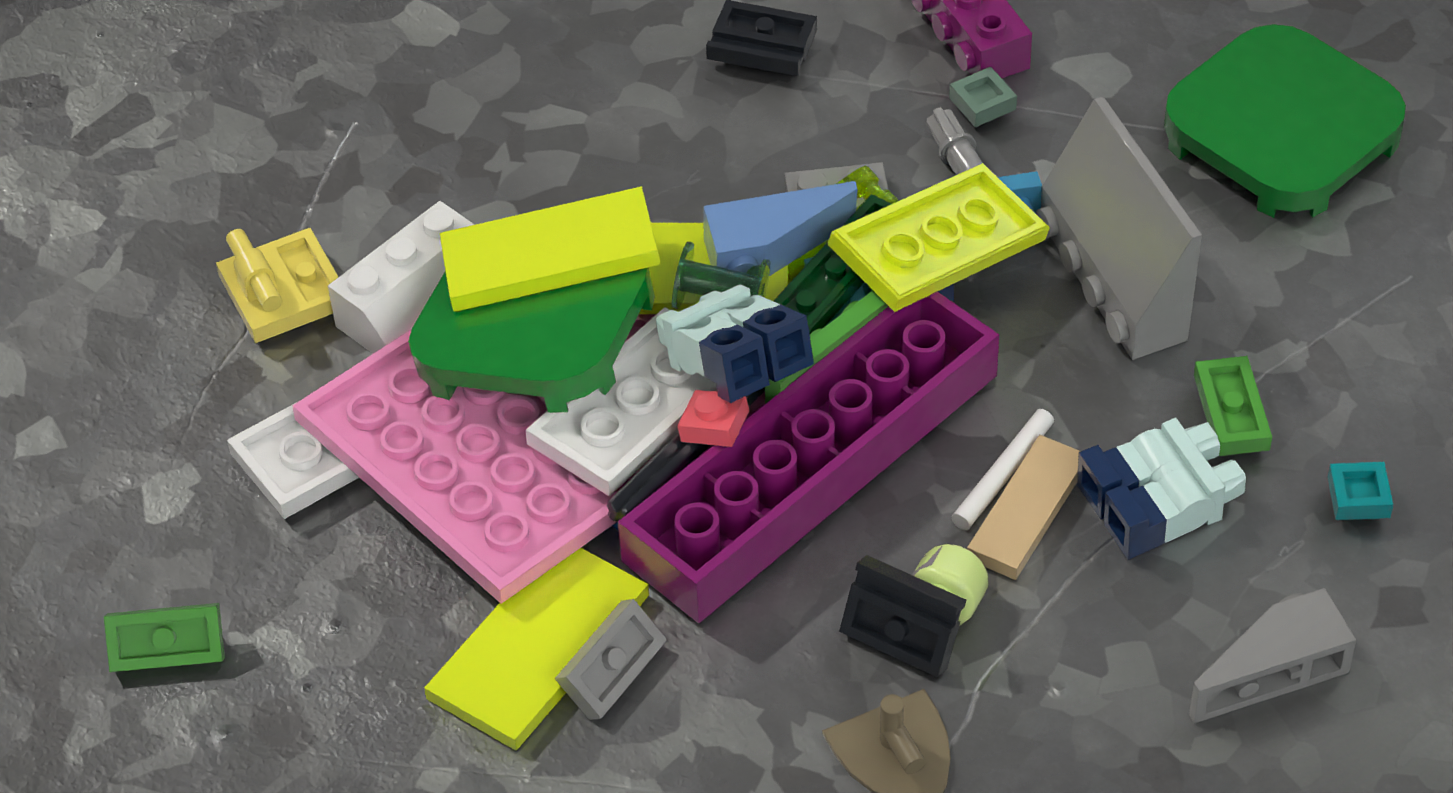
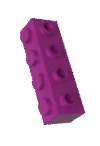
M911 0L915 9L918 12H923L932 23L936 37L940 41H945L954 52L957 64L963 71H968L972 75L992 67L1001 78H1005L1030 69L1032 32L1007 0Z

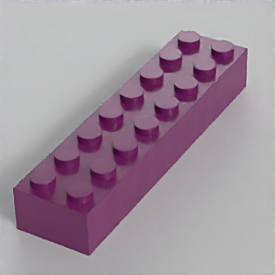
M935 292L896 312L888 306L747 418L732 447L713 445L619 520L618 529L622 562L697 623L702 622L997 376L1000 335L939 292Z

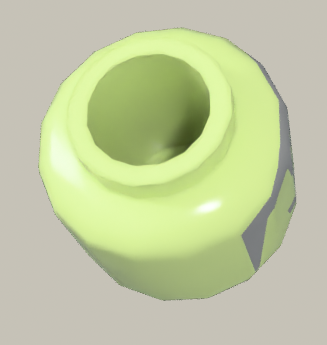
M944 544L935 546L923 556L912 574L967 600L958 621H961L960 625L972 617L988 588V573L982 561L971 551L957 545Z

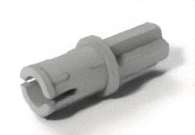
M941 107L934 109L933 115L927 118L926 125L940 147L939 157L942 162L950 165L955 175L982 164L975 151L976 141L972 135L963 131L952 110H943Z

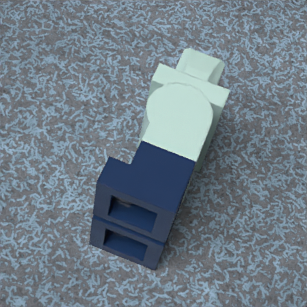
M741 284L722 293L714 290L701 296L699 302L679 312L672 309L658 315L656 318L659 341L667 346L670 366L678 371L684 370L691 375L699 373L715 382L718 397L729 403L770 385L769 379L777 382L814 364L807 316L762 296H751L750 289Z
M1173 418L1162 423L1161 429L1147 430L1136 436L1131 442L1103 452L1099 445H1096L1078 453L1077 486L1100 520L1104 519V526L1127 560L1199 528L1205 522L1207 525L1222 520L1224 503L1235 499L1245 492L1246 476L1236 460H1229L1214 467L1210 466L1207 460L1219 456L1220 442L1217 434L1208 422L1184 429L1178 419Z

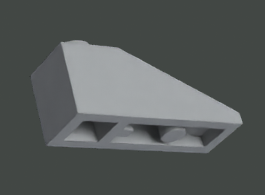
M1322 588L1307 594H1291L1279 603L1273 604L1194 682L1189 716L1193 723H1198L1349 673L1356 638L1326 589Z

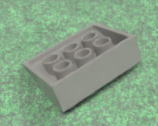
M1104 96L1096 98L1091 103L1042 186L1041 208L1037 210L1036 214L1050 227L1046 238L1051 237L1059 249L1063 266L1068 272H1074L1081 282L1088 304L1091 307L1097 306L1105 318L1107 330L1115 343L1120 342L1130 358L1134 360L1188 341L1202 234Z

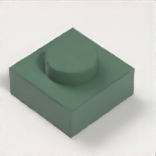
M992 67L953 82L949 87L950 100L974 127L1016 110L1017 95Z

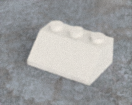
M438 201L328 285L335 326L372 354L411 330L445 272L439 233L475 224L443 202Z

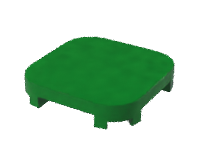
M1272 24L1254 27L1242 33L1179 81L1168 94L1164 129L1169 139L1168 149L1179 160L1191 152L1259 196L1257 211L1274 218L1276 210L1291 212L1309 210L1313 218L1328 210L1330 195L1380 154L1383 153L1391 158L1399 147L1406 104L1400 92L1388 81L1310 33L1293 26Z
M649 268L456 312L453 311L445 271L412 327L408 340L418 376L430 386L433 396L449 401L457 387L544 397L549 413L568 412L567 402L586 397L597 389L603 395H606L616 383L613 364L641 309L652 310L655 295Z

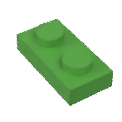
M1248 356L1196 361L1194 378L1206 420L1217 434L1220 442L1219 456L1269 451L1272 434Z
M219 603L107 613L104 616L109 672L222 662L225 658Z

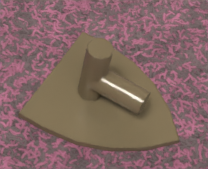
M925 689L903 698L894 694L887 695L881 700L880 707L822 730V734L832 752L846 771L872 793H944L947 788L951 761L948 734L938 710Z

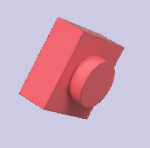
M695 390L677 425L681 442L732 447L749 413L746 396L729 403L718 397L717 391Z

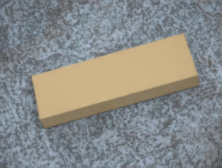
M1039 434L967 547V550L974 553L982 561L984 567L1014 580L1018 578L1077 483L1079 450Z

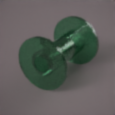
M686 242L674 281L672 293L673 308L679 309L681 307L686 292L703 296L714 290L722 293L740 284L750 289L751 296L759 295L765 298L770 274L769 259L764 258L761 265L751 267L746 273L694 262V243Z

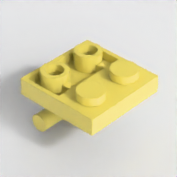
M311 228L253 248L245 231L242 229H234L227 234L226 241L234 256L216 262L218 274L255 343L333 314L328 285L336 280L338 275Z

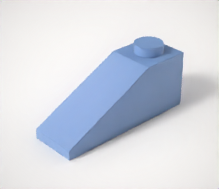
M852 181L703 206L704 243L716 286L733 283L743 284L752 280L767 278L828 240L831 232L842 227L856 211V182Z

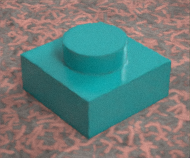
M1385 462L1330 464L1327 478L1335 520L1391 518L1393 500Z

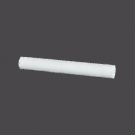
M1038 409L954 512L951 519L955 526L961 530L970 529L1018 469L1039 434L1044 436L1053 425L1054 418L1048 411Z

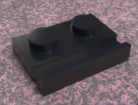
M726 0L712 30L713 36L711 41H708L706 44L707 59L799 76L801 63L805 61L817 32V16Z
M866 555L857 562L855 568L858 571L855 582L850 587L839 632L935 677H939L948 668L961 622L958 621L967 600Z

